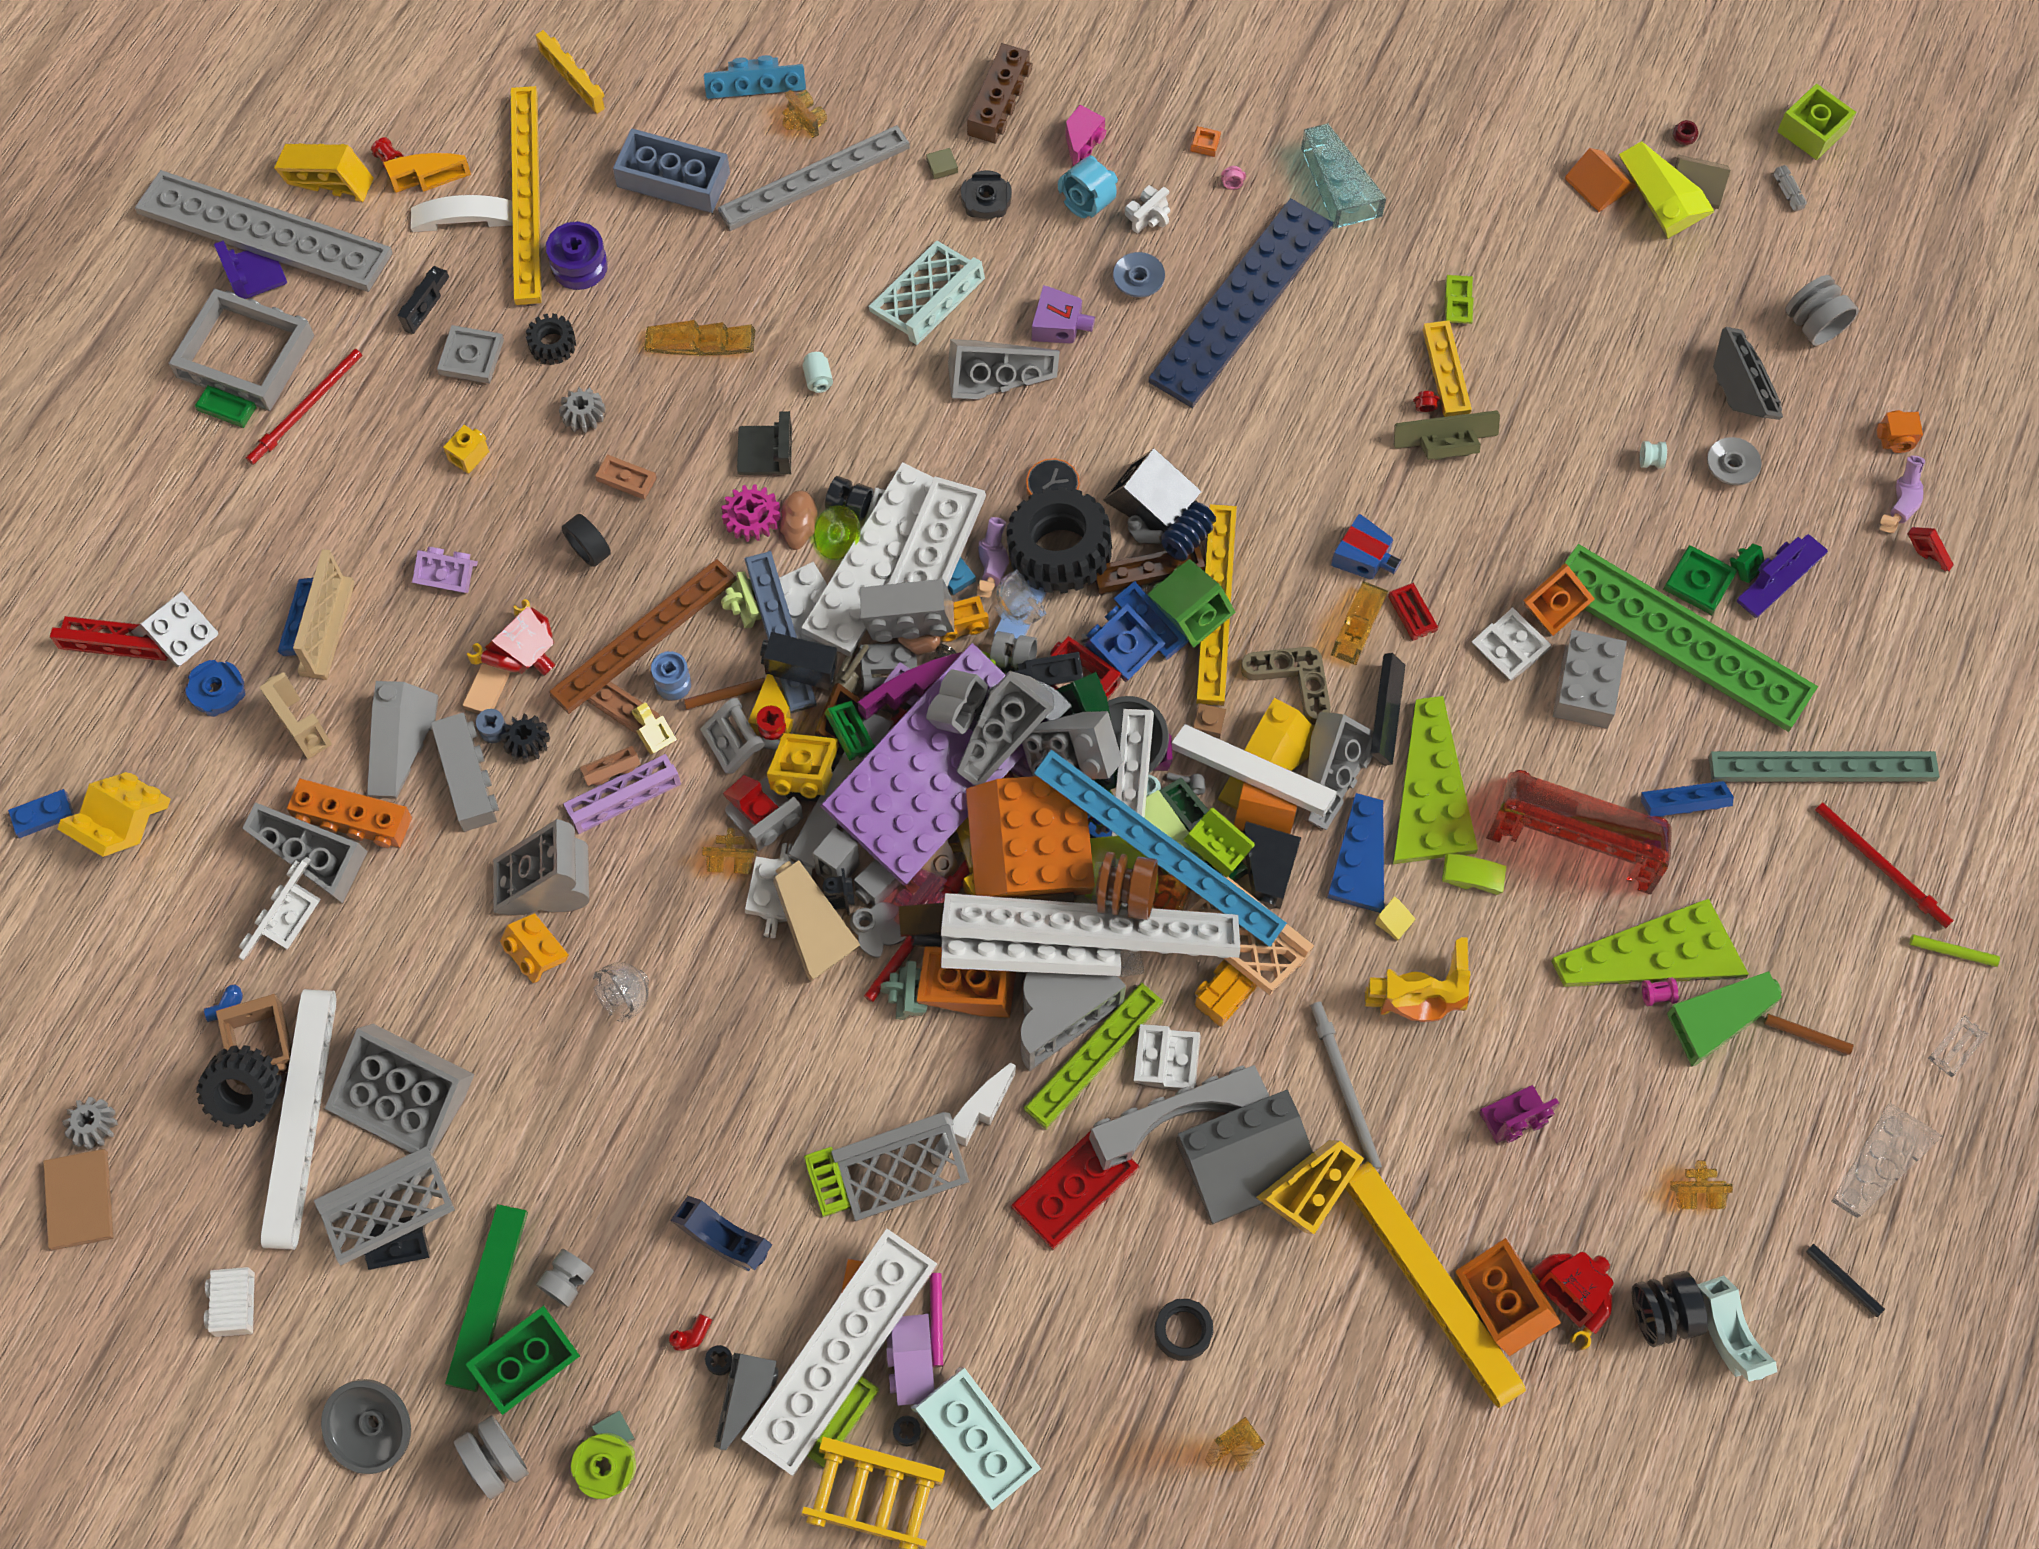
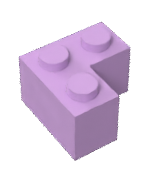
M928 1314L902 1316L887 1338L888 1367H894L895 1374H889L890 1393H897L898 1406L919 1404L934 1391Z

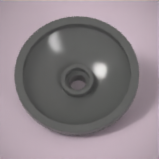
M1121 696L1109 700L1111 723L1119 751L1123 710L1138 709L1152 710L1154 712L1149 773L1152 772L1161 763L1168 749L1169 730L1164 716L1152 703L1139 697Z
M358 1379L342 1385L328 1398L322 1412L321 1429L328 1450L341 1465L354 1472L375 1474L385 1471L396 1464L408 1448L411 1438V1422L407 1408L401 1398L390 1387L381 1382L370 1379ZM373 1416L378 1419L379 1424L374 1421Z

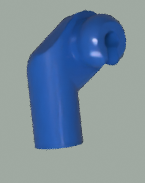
M229 985L225 989L218 1005L204 1008L207 1022L218 1020L217 1010L241 1003L243 993L239 986Z

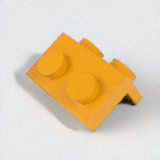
M980 596L953 602L954 632L939 636L940 642H951L959 636L967 634L977 635L989 629V617L987 612L984 611Z
M535 913L508 924L500 940L504 951L513 958L521 972L532 983L538 982L544 971L566 962L569 956Z

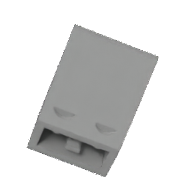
M1108 711L1082 712L1040 723L1022 742L1032 776H1036L1034 774L1035 770L1050 750H1053L1091 779H1109L1123 762Z

